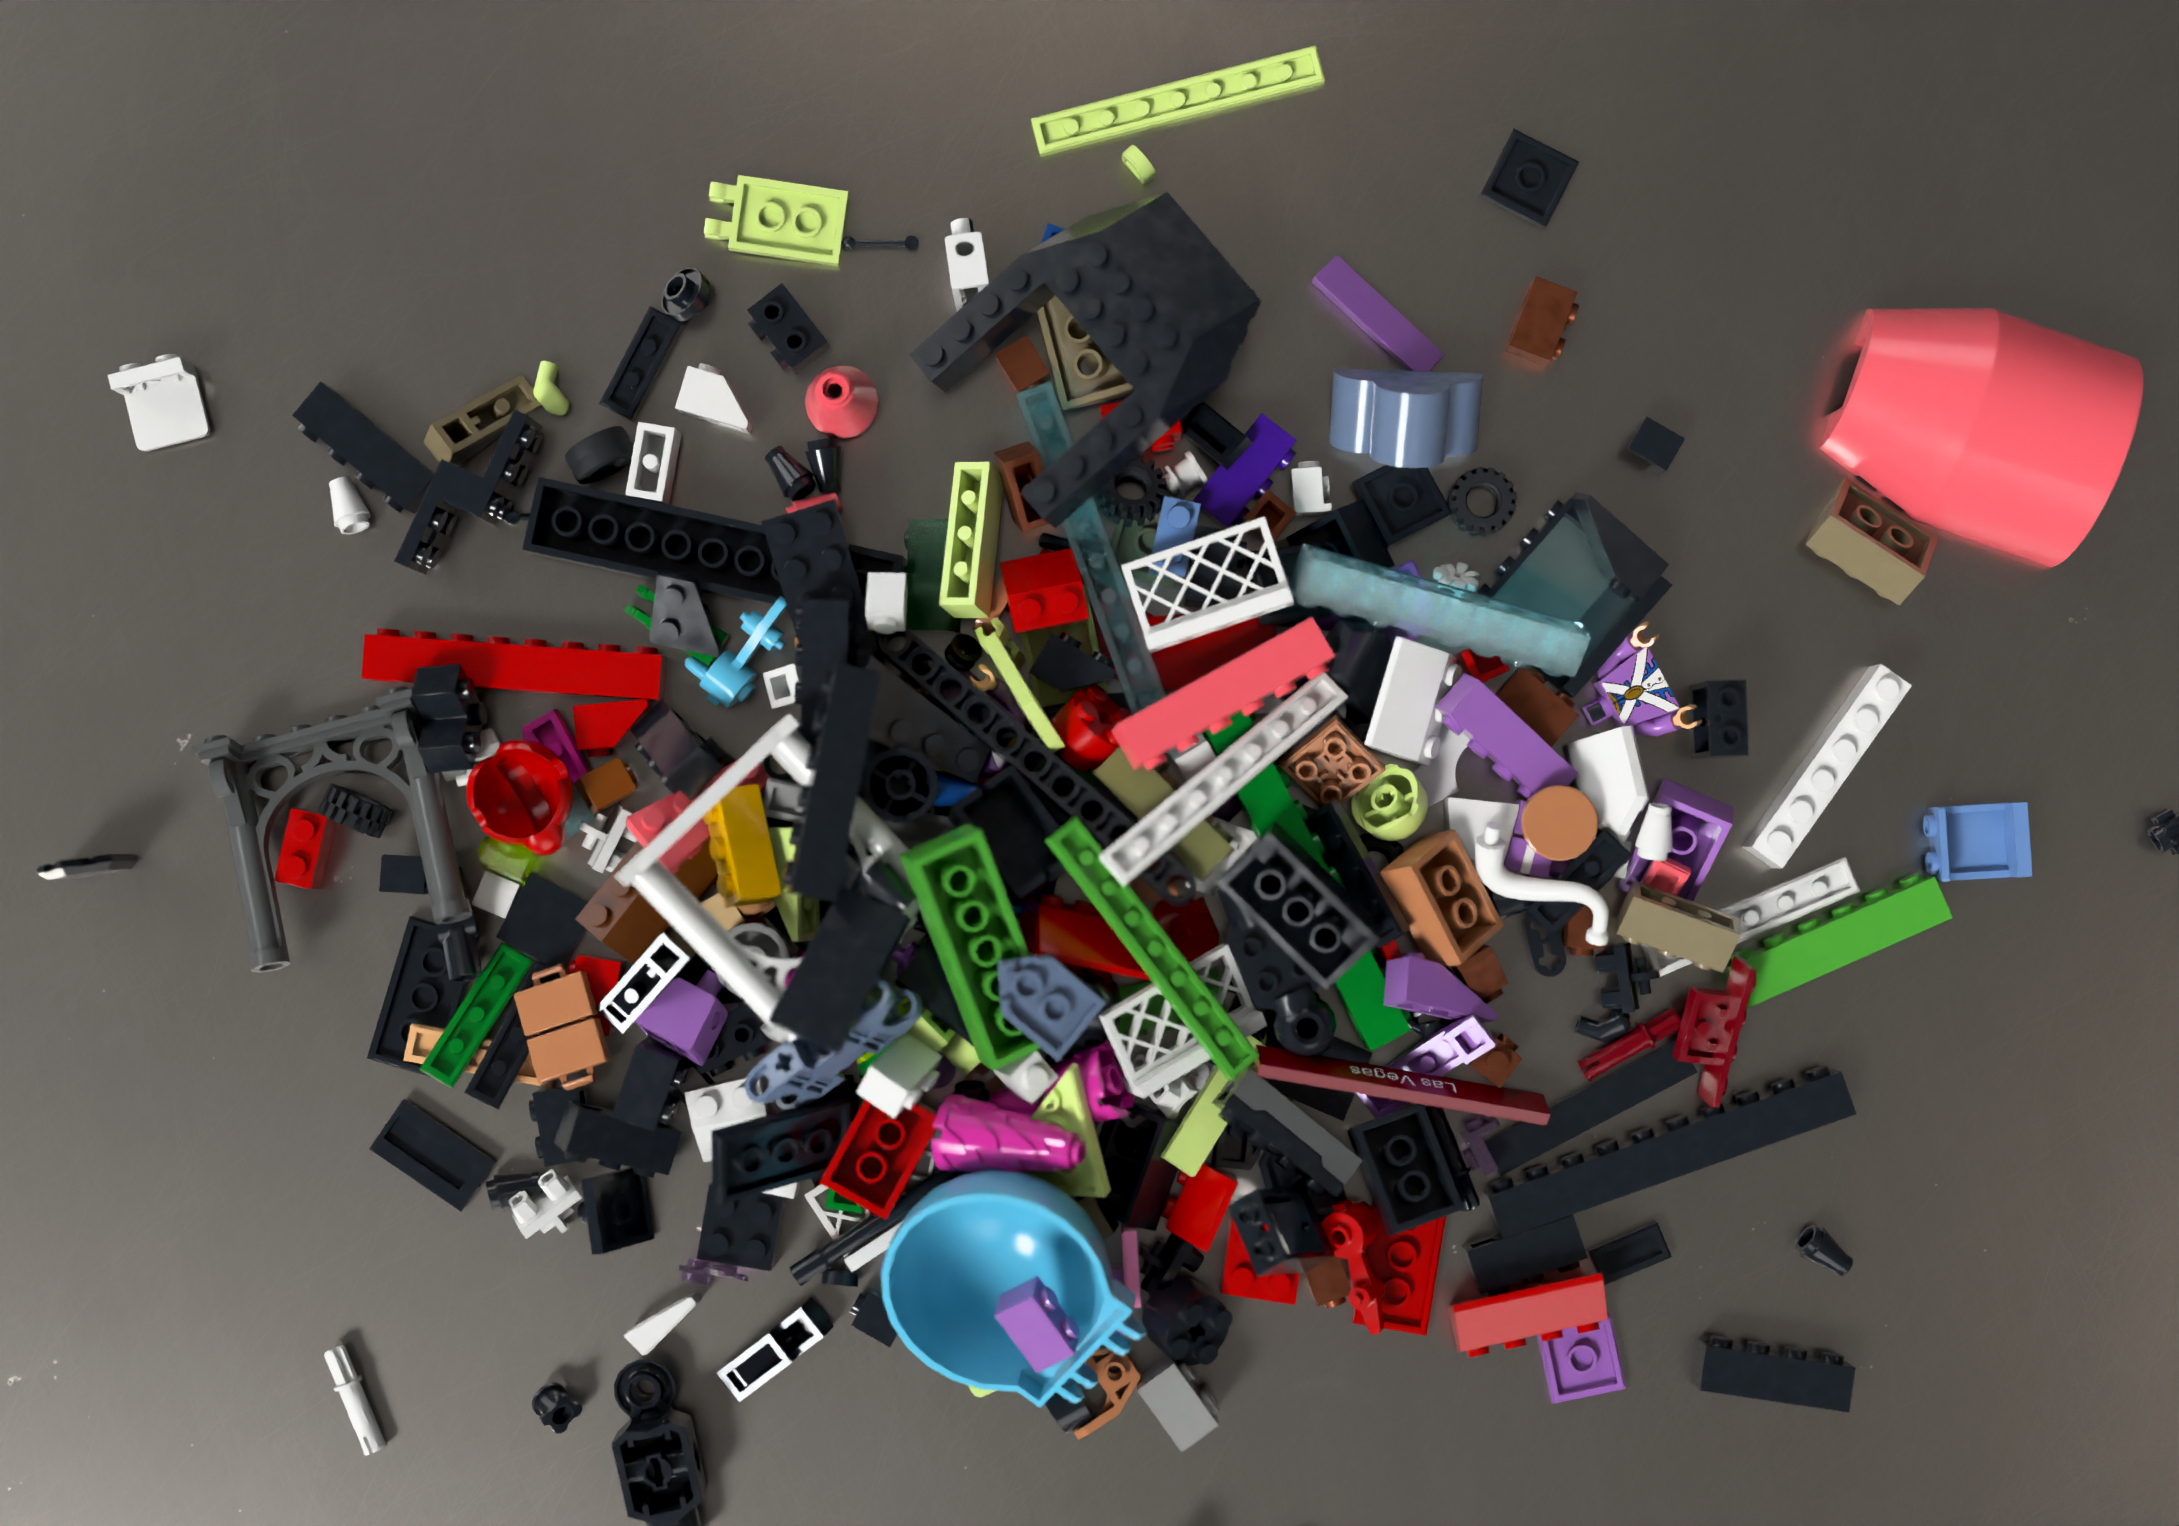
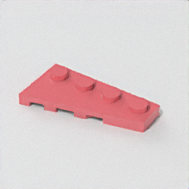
M738 760L723 767L691 800L679 790L676 794L672 793L628 816L626 819L627 828L643 848H646ZM759 763L734 787L759 784L762 796L765 793L767 780L770 776ZM703 817L658 858L672 875L678 871V867L686 859L689 858L691 860L700 852L702 845L711 838L708 824L704 822Z

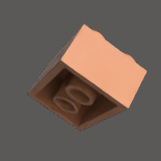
M1455 829L1423 835L1380 872L1411 929L1410 932L1421 953L1425 955V960L1440 963L1444 967L1461 965L1504 927Z

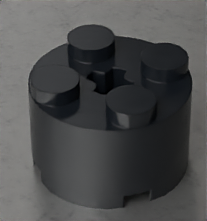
M1178 1277L1170 1280L1172 1284L1164 1290L1158 1288L1145 1305L1142 1323L1147 1331L1146 1336L1179 1365L1183 1362L1187 1366L1200 1363L1203 1365L1211 1364L1217 1358L1218 1349L1227 1336L1229 1326L1233 1320L1232 1314L1219 1299L1197 1281L1188 1277Z

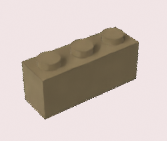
M1635 880L1617 916V934L1621 935L1626 941L1632 944L1643 943L1657 948L1660 953L1668 957L1679 956L1690 960L1694 965L1704 970L1714 969L1723 973L1741 937L1739 918Z

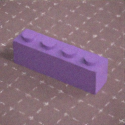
M1464 673L1435 707L1445 716L1441 722L1458 736L1461 733L1470 739L1467 746L1483 759L1488 756L1495 762L1492 769L1508 782L1513 779L1520 786L1516 791L1525 800L1548 786H1568L1578 775V772L1492 691L1480 680Z

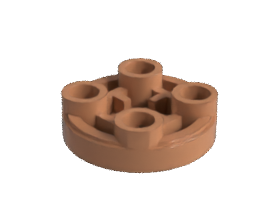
M1565 785L1548 786L1537 791L1524 803L1521 815V830L1526 843L1536 854L1550 860H1570L1584 853L1594 841L1598 829L1597 813L1590 799L1581 791Z

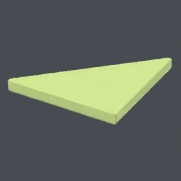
M1072 1064L1030 1119L1049 1123L1065 1131L1079 1134L1081 1141H1084L1086 1145L1084 1160L1081 1164H1077L1074 1169L1057 1171L1029 1170L1022 1173L1044 1179L1065 1191L1069 1196L1106 1198L1111 1191L1079 1067L1078 1064Z

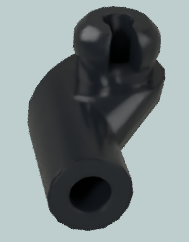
M1613 1009L1610 1017L1601 1022L1580 1015L1577 1019L1574 1033L1601 1042H1608L1629 1030L1631 1025L1629 1021L1630 1014L1623 1013L1622 1009Z

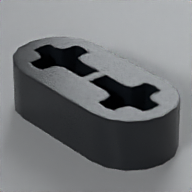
M1527 911L1522 919V928L1530 963L1538 974L1554 977L1560 974L1566 965V954L1561 933L1559 932L1556 936H1553L1544 928L1546 939L1541 940L1538 929H1531L1530 923L1536 919ZM1543 944H1547L1550 954L1557 955L1558 961L1552 963L1553 969L1548 970L1547 966L1539 964V959L1544 957Z

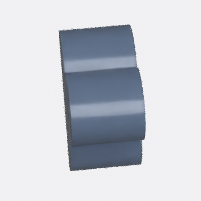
M1333 369L1329 442L1333 447L1340 450L1369 454L1370 458L1376 462L1404 468L1432 467L1443 463L1445 456H1461L1473 453L1477 450L1483 374Z

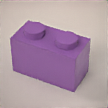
M1039 1276L1000 1295L994 1316L1036 1373L1075 1355L1080 1335L1079 1327L1072 1316L1066 1315L1059 1305L1055 1292L1050 1287H1046Z

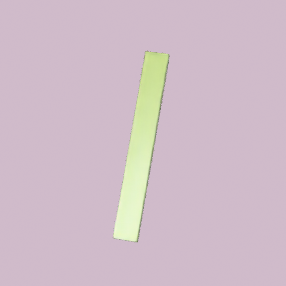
M1315 45L1031 118V123L1039 154L1042 157L1322 85L1325 83V78Z

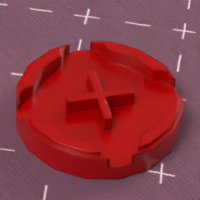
M1161 900L1151 911V914L1188 962L1218 946L1219 932L1218 928L1214 930L1211 922L1213 917L1197 901L1193 900L1187 906L1174 907L1165 900Z

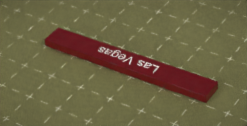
M1256 1045L1255 1047L1259 1057L1254 1063L1256 1074L1259 1077L1539 1125H1547L1550 1117V1111L1544 1094L1505 1087L1499 1088L1493 1085L1320 1055L1298 1056L1285 1049Z

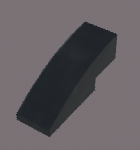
M810 1297L717 1372V1375L740 1402L821 1340L834 1325L813 1298Z

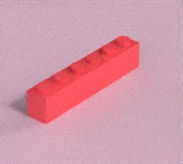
M1311 617L1116 724L1112 733L1133 770L1135 771L1145 766L1146 770L1149 771L1165 762L1167 758L1164 754L1176 747L1181 753L1199 743L1200 741L1197 736L1210 729L1212 735L1230 726L1232 724L1230 718L1241 711L1246 717L1264 707L1265 705L1262 700L1270 695L1275 694L1277 699L1295 690L1297 686L1294 682L1307 676L1309 681L1321 676L1329 670L1326 664L1335 655L1315 620Z

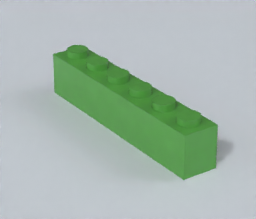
M1916 873L1899 881L1901 887L1888 892L1886 888H1881L1865 895L1867 902L1854 907L1852 903H1847L1831 910L1833 917L1821 922L1818 918L1807 920L1797 925L1799 931L1786 937L1784 932L1773 935L1763 940L1765 946L1752 952L1750 947L1733 953L1724 973L1728 979L1734 956L1742 957L1756 970V986L1754 991L1750 993L1747 1008H1750L1950 920L1953 916L1936 878L1930 876L1922 877L1920 873Z

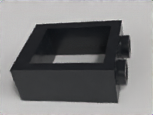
M1746 679L1714 680L1690 685V704L1697 706V708L1690 710V722H1696L1701 717L1706 720L1704 726L1698 725L1691 728L1692 759L1749 756Z
M1306 1187L1255 1189L1228 1206L1257 1276L1305 1273L1335 1256ZM1270 1213H1273L1290 1254H1287ZM1305 1222L1309 1224L1308 1230L1304 1227ZM1264 1224L1268 1226L1267 1232L1265 1230Z

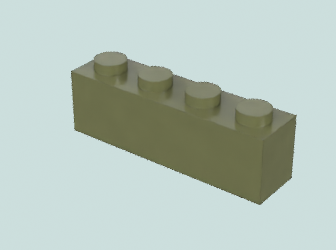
M1121 747L1094 772L1140 820L1144 819L1174 794L1181 785L1166 769L1160 774L1154 768L1147 771L1145 766L1134 771ZM1203 820L1169 850L1200 881L1204 882L1235 851L1229 844L1234 838L1219 823L1212 827L1206 820Z

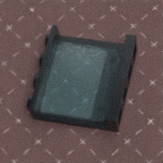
M1570 497L1564 503L1557 500L1544 514L1543 517L1548 521L1540 531L1533 527L1521 540L1519 545L1524 549L1518 556L1513 559L1509 555L1494 571L1499 575L1496 581L1490 587L1484 583L1470 599L1475 604L1469 612L1531 667L1541 673L1556 689L1569 698H1573L1672 587V584L1661 575L1642 600L1633 597L1623 599L1608 588L1610 581L1599 571Z

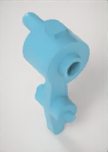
M782 596L777 599L765 617L756 610L751 614L746 611L742 613L740 619L744 622L741 629L749 634L750 638L737 656L731 651L726 650L710 668L694 656H690L685 660V667L701 679L699 686L709 693L706 698L715 706L722 703L730 709L737 702L743 704L751 696L756 688L752 683L758 673L747 664L760 645L769 651H772L775 647L781 650L786 643L781 640L785 633L775 626L787 608L786 600Z

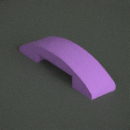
M1472 1014L1425 1038L1385 1067L1441 1077L1463 1062L1467 1065L1495 1047L1497 1042L1477 1016ZM1356 1093L1375 1118L1390 1114L1407 1103L1405 1101Z

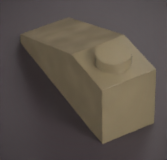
M521 374L432 423L423 443L438 463L443 459L458 465L476 455L502 436L514 409L529 416L542 407V405L535 398L534 390Z

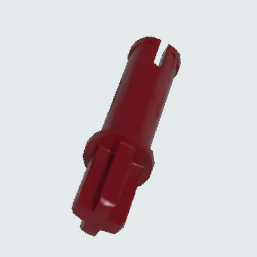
M1669 1009L1643 1025L1641 1022H1638L1636 1029L1585 1058L1577 1060L1581 1071L1596 1062L1599 1063L1584 1072V1076L1590 1082L1593 1078L1649 1047L1654 1049L1655 1043L1679 1030L1682 1020L1674 1009Z

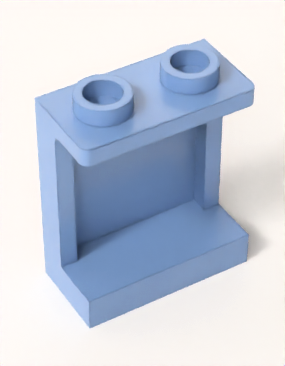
M2028 802L1927 807L1928 815H1925L1923 818V830L1925 836L1929 837L1930 852L1926 854L1925 863L1928 874H1932V877H1935L1937 882L2033 877Z

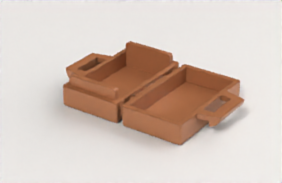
M562 963L533 973L534 987L514 993V998L525 1036L544 1034L527 1040L538 1083H545L560 1078L563 1088L569 1091L595 1082L594 1066L611 1061L600 1019L590 1017L598 1014L587 973L579 971L568 975ZM559 972L561 978L541 984L540 978ZM587 1069L588 1076L569 1082L567 1075Z

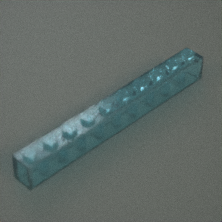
M1050 381L1015 394L1034 447L1039 451L1044 470L1075 444L1056 390ZM1093 495L1062 524L1131 713L1134 715L1168 695L1153 654L1148 650L1131 594L1095 496Z

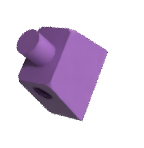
M706 970L696 986L681 978H676L637 1017L635 1022L649 1038L703 1066L728 1017V1011L716 998L723 984L719 981L717 975L709 970Z

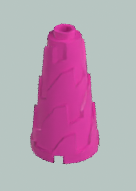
M1105 1042L1074 1053V1057L1050 1065V1068L1056 1073L1058 1078L1033 1104L1013 1095L1008 1088L992 1094V1098L988 1103L997 1104L996 1108L1030 1115L1029 1118H1031L1072 1064H1078L1094 1122L1113 1120L1130 1114L1126 1108L1133 1107L1134 1094L1127 1092L1122 1081L1125 1075L1121 1065L1114 1058L1116 1056L1110 1042Z
M948 1095L940 1105L933 1128L942 1129L941 1139L932 1138L933 1160L940 1170L952 1172H981L987 1170L1026 1172L1029 1170L1057 1171L1074 1169L1077 1164L1083 1162L1085 1157L1086 1145L1084 1141H1081L1079 1134L1065 1131L1049 1123L1030 1119V1115L996 1108L997 1104L967 1098L964 1095Z

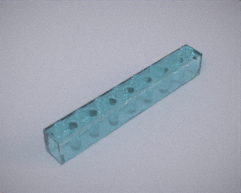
M1303 544L1289 582L1292 598H1295L1296 602L1310 608H1315L1317 605L1331 608L1333 613L1341 617L1351 618L1352 615L1363 617L1374 626L1386 628L1388 625L1401 628L1409 636L1421 638L1423 635L1436 638L1439 643L1452 648L1462 645L1471 648L1474 653L1483 657L1501 656L1515 666L1527 667L1529 664L1541 668L1544 673L1554 677H1561L1562 674L1575 677L1591 639L1583 623L1307 544Z

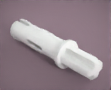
M340 1345L325 1352L324 1357L336 1383L333 1389L335 1392L339 1391L364 1455L366 1456L385 1448L387 1443L384 1440L360 1383L363 1379L362 1375L357 1376L345 1346Z

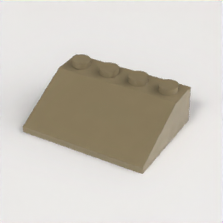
M1056 296L1037 311L1063 411L1125 398L1135 391Z

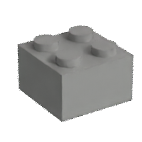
M1165 1355L1141 1372V1378L1137 1383V1391L1180 1451L1183 1452L1219 1426L1217 1413L1220 1410L1217 1407V1400L1207 1386L1199 1388L1196 1384L1197 1378L1195 1377L1196 1372L1194 1368L1187 1366L1185 1362L1179 1365Z

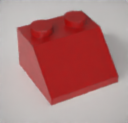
M1073 548L999 562L1014 636L1088 621L1089 614Z
M1207 1161L1203 1162L1195 1177H1190L1180 1170L1176 1182L1182 1185L1176 1198L1169 1196L1161 1215L1166 1218L1164 1223L1165 1229L1205 1252L1209 1251L1239 1183L1234 1173L1221 1167H1214L1211 1165L1212 1163Z

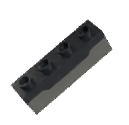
M1251 1068L1244 1069L1233 1080H1228L1222 1088V1092L1212 1102L1221 1110L1218 1115L1222 1120L1234 1128L1240 1125L1249 1133L1247 1136L1249 1142L1262 1151L1268 1148L1278 1156L1275 1162L1290 1174H1293L1295 1171L1306 1179L1303 1185L1319 1197L1323 1194L1337 1197L1344 1188L1343 1186L1346 1185L1363 1161L1267 1081L1257 1076L1256 1072Z

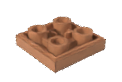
M1337 715L1333 716L1279 760V764L1284 771L1320 807L1335 799H1339L1341 804L1345 803L1385 771V764L1364 745Z

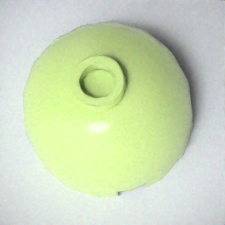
M1388 764L1385 765L1383 773L1359 791L1358 796L1355 794L1352 797V814L1358 825L1380 840L1397 841L1405 839L1417 832L1424 823L1428 812V794L1419 778L1410 770L1400 768L1398 765Z

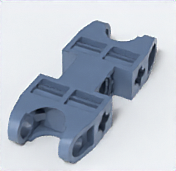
M879 980L875 989L881 987L884 993L883 997L878 999L869 998L839 1055L805 1039L802 1041L794 1039L791 1042L787 1040L761 1060L747 1075L745 1081L747 1096L750 1100L761 1104L776 1101L777 1105L784 1110L814 1103L846 1078L842 1070L865 1052L877 1055L906 1033L921 1016L922 1002L920 997L906 989L894 992L889 983ZM909 997L912 1002L911 1011L907 1016L900 1017L898 1005ZM767 1076L769 1088L759 1096L756 1092V1084L761 1077ZM797 1094V1099L793 1103L788 1104L786 1095Z

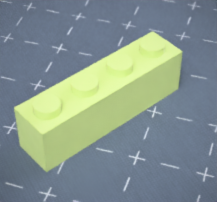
M955 462L939 600V605L954 618H990L1003 497V484L999 471L991 462Z

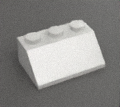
M1396 636L1364 745L1388 756L1430 767L1432 759L1437 756L1440 749L1439 733L1442 727L1441 721L1445 718L1435 707L1461 678V660L1450 653Z

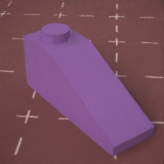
M1404 952L1402 953V958L1386 961L1385 1006L1454 1021L1475 1014L1481 1023L1497 1021V1013L1443 965L1425 960L1424 954Z

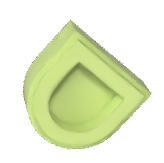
M1131 145L1122 153V161L1143 185H1147L1155 178L1156 172L1154 167L1135 145Z

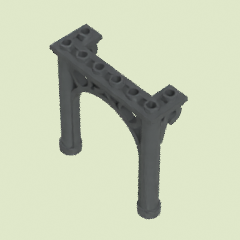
M391 688L385 692L386 695L375 698L376 705L363 708L361 714L350 717L346 715L331 716L326 718L325 723L320 725H297L291 727L289 733L278 736L274 734L259 735L253 739L252 743L240 745L225 735H215L204 739L203 744L192 746L193 754L198 756L201 762L208 765L209 778L216 795L223 797L252 947V954L249 955L253 972L275 971L291 964L269 857L271 828L278 813L292 796L307 785L331 775L365 773L381 777L393 783L403 793L412 811L435 923L449 924L459 922L473 915L470 900L466 899L464 895L439 772L430 773L417 750L424 720L411 697V688ZM389 738L392 742L391 753L378 765L367 761L364 756L366 746L371 741ZM355 740L353 755L357 761L351 760V756L348 754L334 752L332 746ZM314 751L311 759L306 764L300 766L303 770L302 773L299 772L297 765L288 759ZM403 754L410 785L391 771L401 761ZM326 758H327L328 760H330L331 762H330V763H325ZM282 765L287 768V780L278 791L262 788L260 778L265 770ZM253 793L269 800L259 820Z

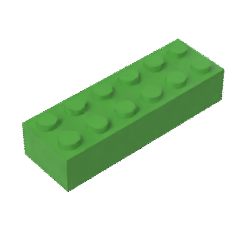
M966 824L899 854L979 1061L994 1071L1040 1049L1041 1047L1001 1014L998 960L1030 957L982 830Z

